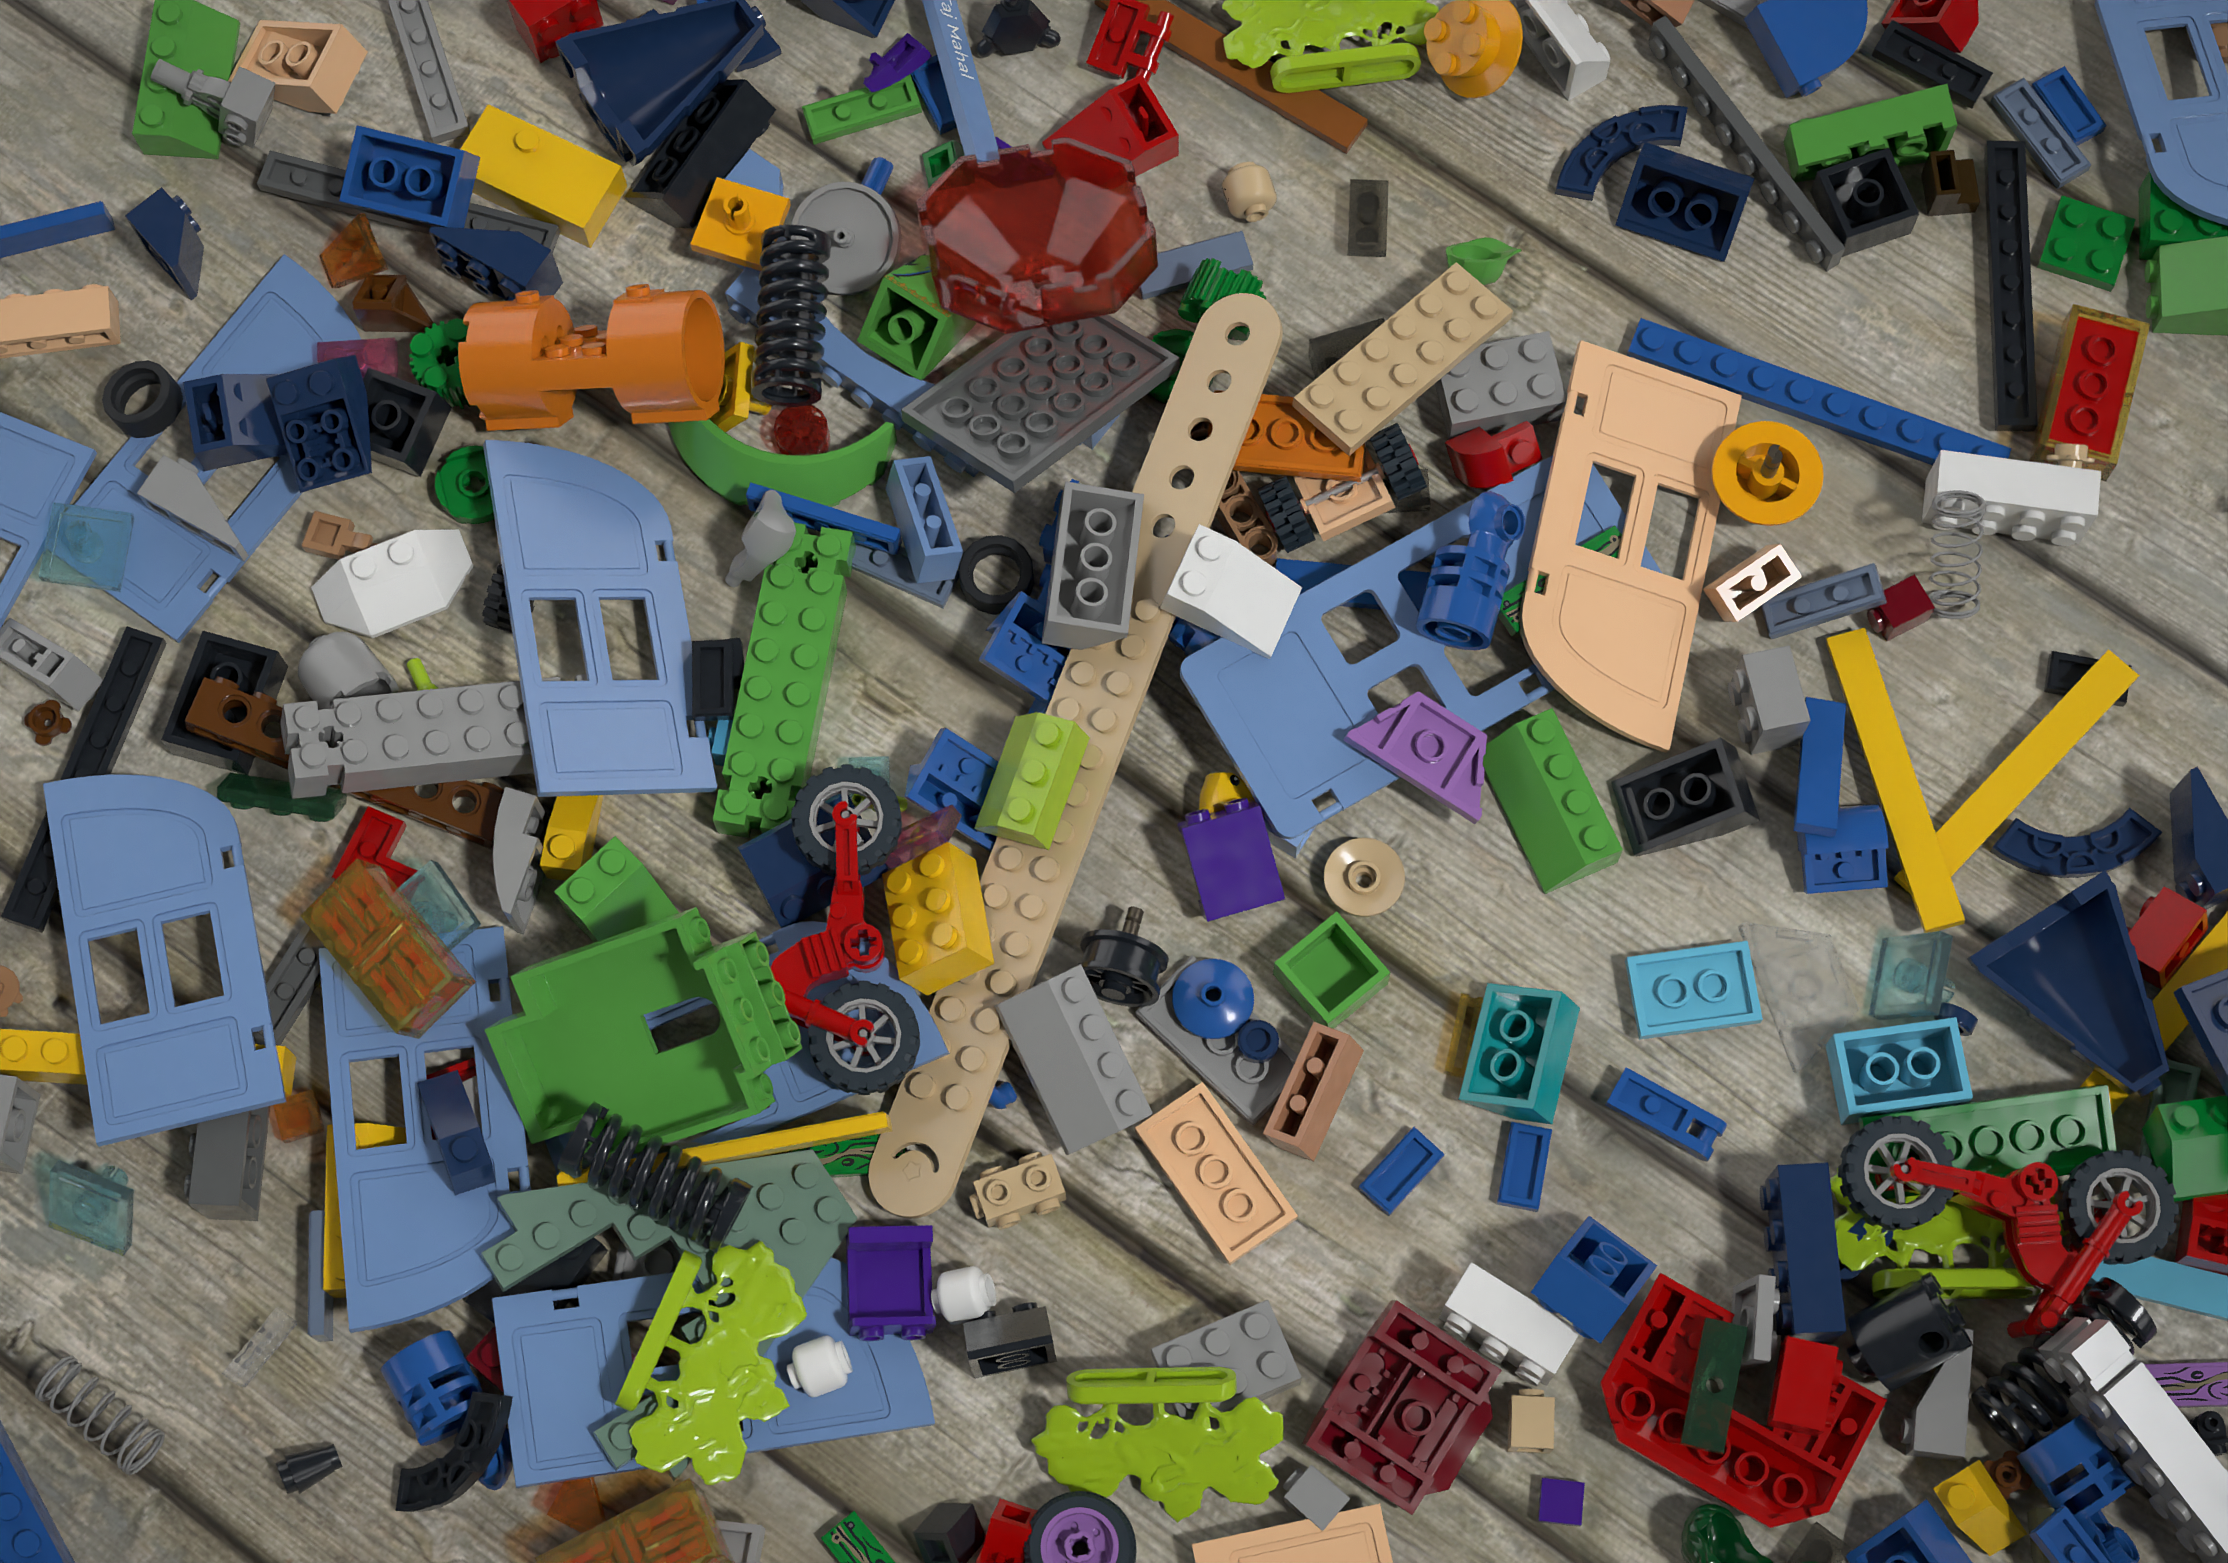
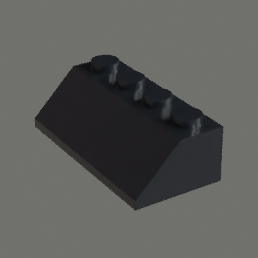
M746 79L726 80L723 84H717L689 117H685L663 141L624 198L629 203L674 228L693 229L700 221L716 178L725 179L748 152L756 138L766 132L770 125L769 120L777 109Z

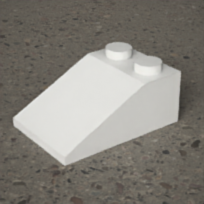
M1199 524L1160 609L1270 659L1302 587L1237 541Z

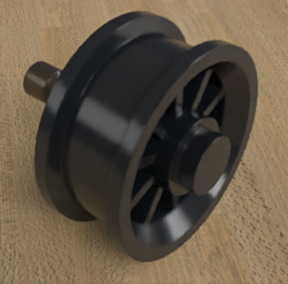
M1134 906L1128 908L1122 931L1099 929L1089 931L1082 936L1080 948L1084 954L1081 963L1075 966L1082 965L1097 998L1102 1001L1128 1007H1145L1155 1004L1159 999L1160 988L1157 984L1159 974L1167 969L1169 958L1166 952L1158 945L1138 936L1139 924H1141L1144 914L1141 908Z

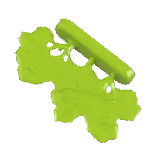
M1225 0L1222 4V9L1231 18L1240 21L1242 25L1223 38L1224 49L1228 59H1238L1242 64L1252 69L1265 64L1271 56L1277 54L1287 56L1277 60L1270 70L1273 88L1282 93L1402 80L1415 75L1421 67L1419 52L1412 44H1426L1427 39L1424 36V26L1429 19L1436 16L1439 8L1434 4L1427 3L1426 0ZM1390 22L1392 28L1389 35L1381 34L1382 39H1379L1377 35L1378 28L1382 23ZM1399 26L1404 27V33H1396V30ZM1364 29L1371 30L1372 37L1366 36L1363 33ZM1359 36L1371 42L1372 46L1341 50L1339 43L1343 38ZM1398 37L1408 42L1389 44ZM1281 41H1288L1290 49H1284L1281 46ZM1313 45L1320 48H1328L1331 50L1327 52L1303 54L1305 46Z
M1838 1168L1837 1174L1831 1177V1190L1836 1200L1847 1207L1845 1214L1834 1219L1838 1257L1841 1263L1852 1271H1858L1871 1264L1875 1258L1887 1256L1897 1264V1269L1881 1270L1872 1276L1874 1297L1881 1299L1929 1272L1933 1273L1943 1289L1944 1294L1940 1295L1942 1299H2020L2033 1297L2041 1293L2040 1288L2034 1287L2023 1280L2017 1268L2003 1267V1263L2011 1255L2008 1249H2005V1245H2001L2000 1252L1996 1250L1997 1238L2004 1231L2002 1222L1979 1214L1958 1203L1947 1201L1945 1209L1927 1223L1909 1230H1894L1892 1239L1896 1240L1898 1252L1893 1251L1885 1243L1884 1236L1888 1230L1882 1233L1883 1229L1879 1225L1872 1226L1865 1223L1863 1227L1867 1233L1863 1235L1860 1241L1857 1239V1234L1847 1232L1863 1216L1860 1213L1855 1214L1848 1206L1851 1204L1848 1197H1843L1840 1186L1843 1184L1841 1177H1838ZM1919 1195L1905 1197V1203L1915 1200ZM2055 1195L2050 1198L2051 1204H2056ZM1896 1198L1886 1199L1887 1201L1896 1203ZM2057 1211L2060 1219L2058 1221L2061 1227L2060 1235L2064 1237L2069 1231H2064L2061 1220H2064L2063 1213ZM1982 1236L1991 1239L1990 1247H1986L1981 1241ZM1963 1243L1975 1244L1988 1254V1267L1955 1268L1953 1250L1957 1245ZM1923 1249L1928 1253L1940 1256L1943 1268H1909L1908 1264L1914 1250Z
M759 1241L747 1250L738 1249L731 1245L720 1248L718 1253H715L712 1258V1271L716 1275L717 1283L705 1292L698 1294L694 1291L692 1285L701 1267L702 1259L698 1255L684 1250L615 1402L616 1406L628 1411H634L645 1389L653 1391L656 1395L658 1407L653 1414L636 1421L629 1430L632 1445L638 1451L635 1457L637 1464L664 1473L683 1459L689 1457L692 1458L695 1472L701 1476L706 1485H714L722 1480L729 1482L736 1479L740 1474L745 1453L748 1449L743 1440L740 1421L749 1418L766 1422L790 1406L782 1389L775 1386L774 1382L777 1374L771 1359L759 1356L757 1348L761 1341L769 1338H778L790 1333L806 1319L807 1312L802 1298L795 1292V1281L790 1274V1270L774 1262L773 1250L766 1247L762 1241ZM724 1278L733 1280V1285L724 1287L721 1286ZM716 1294H735V1301L730 1305L724 1307L709 1305V1300L717 1301L719 1296ZM685 1307L700 1309L706 1319V1331L702 1339L694 1344H688L670 1335L681 1309ZM710 1311L718 1313V1322H713L709 1317ZM666 1346L678 1351L681 1357L679 1361L680 1376L676 1381H657L651 1377ZM667 1395L678 1401L677 1408L669 1407L666 1403Z
M1229 1368L1084 1369L1075 1371L1067 1376L1068 1398L1078 1404H1103L1102 1408L1096 1413L1084 1417L1076 1409L1067 1405L1053 1406L1046 1414L1045 1431L1031 1439L1035 1445V1452L1047 1458L1048 1474L1054 1477L1059 1484L1067 1486L1070 1492H1093L1107 1498L1116 1491L1119 1483L1127 1475H1135L1141 1479V1492L1153 1502L1161 1501L1164 1504L1166 1513L1178 1523L1201 1508L1203 1491L1208 1487H1212L1220 1494H1223L1230 1502L1254 1505L1264 1503L1269 1498V1492L1278 1485L1279 1480L1273 1474L1271 1467L1266 1462L1260 1460L1259 1456L1283 1441L1284 1427L1283 1414L1271 1412L1267 1404L1261 1402L1257 1397L1247 1398L1240 1402L1232 1411L1222 1413L1211 1405V1403L1226 1401L1237 1392L1236 1373ZM1164 1403H1199L1193 1419L1185 1420L1164 1410ZM1118 1404H1153L1154 1418L1145 1425H1131L1117 1414ZM1209 1417L1217 1418L1219 1421V1428L1217 1430L1211 1428ZM1104 1418H1109L1108 1431L1099 1439L1092 1438L1090 1434L1097 1421L1098 1424H1105ZM1087 1421L1088 1426L1083 1432L1079 1431L1077 1427L1079 1422ZM1116 1422L1121 1423L1124 1427L1123 1433L1115 1430Z

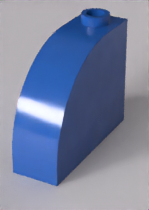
M1767 0L1757 5L1744 18V21L1785 97L1789 98L1797 93L1805 97L1822 87L1821 81L1833 74L1858 48L1866 29L1868 7L1867 0Z

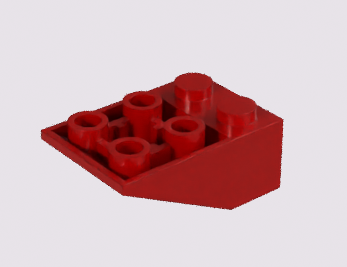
M1143 74L1108 90L1042 142L1044 149L1078 205L1179 156V134Z
M2228 1194L2196 1197L2183 1201L2174 1263L2228 1276Z

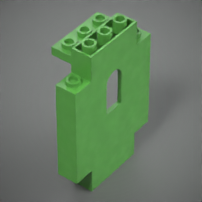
M697 907L543 960L510 976L524 1011L505 1017L485 1029L531 1144L571 1131L574 1132L589 1106L595 1101L609 1109L604 1120L598 1118L591 1135L592 1137H598L613 1114H619L623 1118L607 1160L634 1124L640 1125L643 1129L634 1154L643 1150L653 1135L660 1136L663 1139L662 1145L761 1113L775 1102L772 1082L764 1074V1071L774 1064L788 1060L802 1049L800 1030L797 1024L790 1018L785 1005L784 990L780 983L775 981L769 966L768 950L759 941L756 931L712 946L709 926L700 916ZM695 997L706 998L716 1006L720 1015V1025L714 1034L661 1052L658 1051L644 1014Z

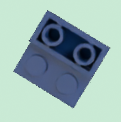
M1879 805L1839 807L1837 831L1834 838L1797 832L1798 851L1801 852L1804 893L1813 894L1888 887L1885 850L1889 848L1884 816Z

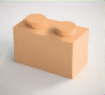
M1772 544L1764 546L1703 588V591L1724 622H1738L1802 576L1782 545Z

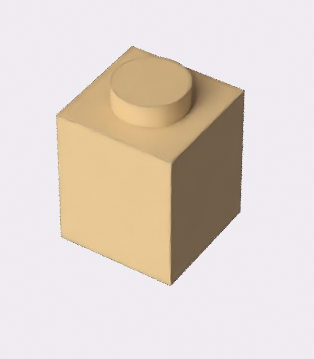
M1520 1389L1519 1396H1511L1508 1401L1507 1452L1550 1454L1554 1449L1555 1397H1544V1390Z

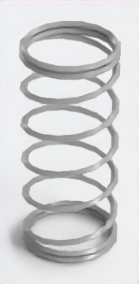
M1947 491L1935 496L1932 500V508L1938 513L1931 519L1932 523L1942 528H1962L1976 523L1979 526L1980 533L1974 539L1961 533L1941 532L1935 534L1931 538V542L1944 548H1958L1975 543L1978 546L1979 552L1975 558L1960 552H1938L1930 557V561L1941 567H1960L1974 562L1977 565L1978 572L1976 576L1971 577L1958 571H1938L1933 573L1929 580L1935 585L1943 587L1962 586L1973 581L1977 586V591L1975 595L1957 590H1937L1928 597L1932 603L1941 606H1956L1970 601L1974 602L1976 606L1968 611L1948 612L1937 608L1933 611V614L1942 618L1963 619L1975 615L1980 610V600L1976 597L1981 592V586L1976 579L1982 572L1981 565L1977 559L1982 555L1983 549L1977 540L1984 533L1983 526L1978 521L1985 514V501L1978 494L1969 491ZM1948 498H1964L1971 500L1979 507L1969 511H1951L1937 506V503ZM1980 514L1978 518H1976V519L1972 518V517H1974V516ZM1945 516L1955 519L1965 518L1971 520V522L1946 525L1936 522L1935 519ZM1950 535L1963 537L1971 541L1961 544H1942L1936 542L1935 538ZM1956 555L1968 558L1969 561L1944 564L1936 562L1934 557ZM1940 574H1954L1966 577L1969 580L1958 583H1941L1933 580V577ZM1954 597L1966 599L1952 603L1937 601L1938 599Z
M74 1356L64 1357L43 1376L35 1390V1398L40 1402L51 1399L50 1409L53 1413L68 1411V1426L79 1427L85 1424L83 1434L86 1441H96L102 1438L100 1445L101 1454L108 1456L119 1452L117 1459L118 1468L127 1475L137 1473L156 1455L164 1442L165 1432L161 1429H154L148 1432L134 1445L121 1465V1458L125 1448L142 1434L148 1426L149 1419L142 1420L132 1430L121 1447L112 1452L104 1451V1444L108 1434L127 1418L132 1410V1405L125 1406L111 1421L103 1434L95 1438L88 1437L87 1430L91 1420L97 1417L115 1397V1391L108 1392L94 1407L86 1420L78 1424L71 1423L70 1417L73 1408L91 1393L98 1384L99 1377L90 1379L78 1392L71 1405L61 1410L55 1409L53 1404L56 1395L78 1375L82 1368V1363H78ZM71 1363L61 1380L50 1391L42 1395L51 1379L63 1367ZM157 1437L148 1452L138 1461L131 1464L138 1453L152 1439Z

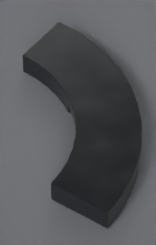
M472 1391L467 1415L454 1440L455 1446L443 1458H436L424 1466L410 1469L401 1468L395 1511L424 1512L441 1508L459 1498L473 1486L488 1467L500 1445L510 1415L513 1396Z

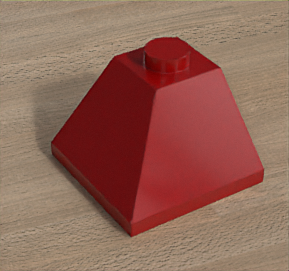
M1895 0L1881 25L1884 29H1887L1890 22L1894 20L1955 53H1961L1979 24L1978 0Z

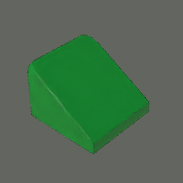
M951 140L922 154L929 189H939L974 181L973 169L967 165L962 144L957 141Z

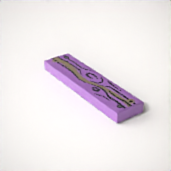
M2228 1362L2144 1364L2178 1408L2228 1407Z

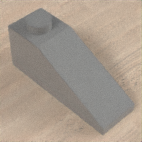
M163 455L137 492L146 507L245 562L249 555L198 477L199 470L182 458L175 462Z
M9 618L0 629V660L76 711H80L103 682V679L74 654L12 618Z
M1965 1329L1973 1344L1974 1330ZM1973 1346L1937 1366L1910 1410L1908 1418L1902 1419L1900 1442L1906 1444L1907 1456L1957 1462L1965 1457Z

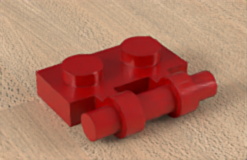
M1110 0L1086 64L1088 67L1121 79L1124 78L1128 65L1137 68L1135 77L1143 74L1148 83L1151 75H1156L1160 65L1157 60L1163 44L1168 43L1172 31L1169 29L1174 16L1160 11L1155 24L1146 20L1151 9L1149 5L1136 0ZM1141 33L1150 37L1143 56L1134 53Z

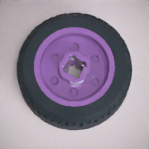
M1086 1491L1061 1494L1045 1503L1030 1521L1032 1532L1024 1543V1546H1026L1024 1547L1025 1563L1136 1562V1538L1128 1517L1117 1504L1100 1494ZM1086 1543L1089 1549L1088 1553L1076 1557L1072 1551L1074 1544Z

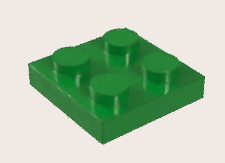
M2062 195L2058 201L2037 268L2111 292L2115 286L2136 219Z

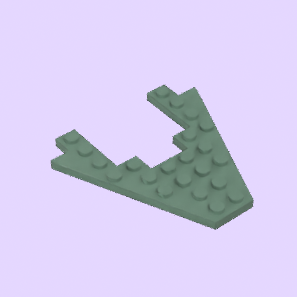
M813 1149L702 1165L689 1199L711 1168L718 1167L723 1173L710 1208L731 1179L739 1178L753 1186L745 1205L721 1248L731 1245L738 1249L747 1250L754 1244L762 1241L766 1247L773 1250L774 1262L790 1270V1274L795 1281V1292L803 1299L846 1237L848 1228L853 1227L857 1221V1216ZM684 1168L675 1170L668 1190ZM609 1179L607 1183L598 1189L590 1187L589 1183L586 1182L501 1195L497 1198V1203L512 1225L515 1233L483 1251L481 1258L504 1292L608 1228L613 1227L634 1261L668 1240L672 1241L681 1257L684 1250L701 1257L702 1264L697 1273L696 1280L705 1292L717 1283L716 1275L712 1271V1258L715 1253L702 1246L706 1236L698 1242L690 1240L688 1237L690 1221L679 1231L671 1230L668 1226L670 1210L662 1219L654 1221L648 1215L650 1200L641 1209L633 1210L628 1205L630 1189L619 1199L611 1198L608 1194ZM712 1227L711 1230L707 1233V1235L711 1236V1232H712V1230H713V1227ZM724 1278L721 1286L733 1285V1280ZM716 1294L719 1296L717 1301L710 1300L713 1306L724 1307L735 1301V1294ZM710 1311L709 1317L713 1322H718V1313ZM700 1315L680 1328V1333L688 1344L697 1343L702 1339L707 1327L704 1315ZM775 1338L759 1342L757 1348L759 1356H764ZM655 1394L640 1402L634 1411H626L594 1431L593 1436L615 1471L635 1459L638 1451L632 1445L629 1430L636 1421L653 1414L658 1407ZM667 1395L666 1403L669 1407L677 1408L678 1401ZM687 1457L676 1466L667 1470L673 1481L680 1478L692 1458Z

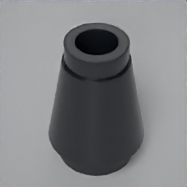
M334 1444L285 1454V1459L276 1463L287 1494L295 1491L301 1494L335 1472V1470L343 1467Z

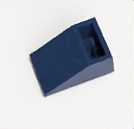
M433 226L429 230L435 245L434 250L440 256L443 269L456 278H461L463 275L473 281V285L487 296L492 297L493 294H496L505 301H511L515 299L516 293L529 290L539 291V296L555 295L563 284L551 249L519 231Z
M356 355L334 358L266 378L300 493L372 473L367 392Z
M220 374L183 382L194 454L205 471L288 454L266 378L279 374Z

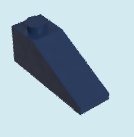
M458 1070L417 1083L454 1194L458 1195L496 1182L491 1158Z

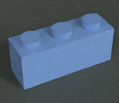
M931 456L893 460L885 489L898 528L901 531V537L916 583L955 579L963 549Z

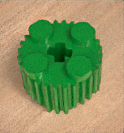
M1209 258L1203 259L1181 299L1177 310L1178 315L1186 321L1199 323L1201 317L1211 305L1233 294H1254L1266 300V296L1263 295L1264 292L1260 291L1263 281L1258 280V277L1252 275L1250 271L1241 269L1240 273L1236 274L1224 267L1219 268L1222 263L1214 258H1211V260ZM1237 326L1230 331L1228 338L1246 341L1250 335V330L1246 326Z
M455 318L449 320L447 324L444 321H440L438 326L433 323L431 329L425 328V333L420 332L413 336L410 343L412 354H409L411 360L409 364L419 386L437 392L451 407L459 406L460 409H464V405L471 406L466 399L461 382L458 345L459 342H466L468 326H465L463 320Z

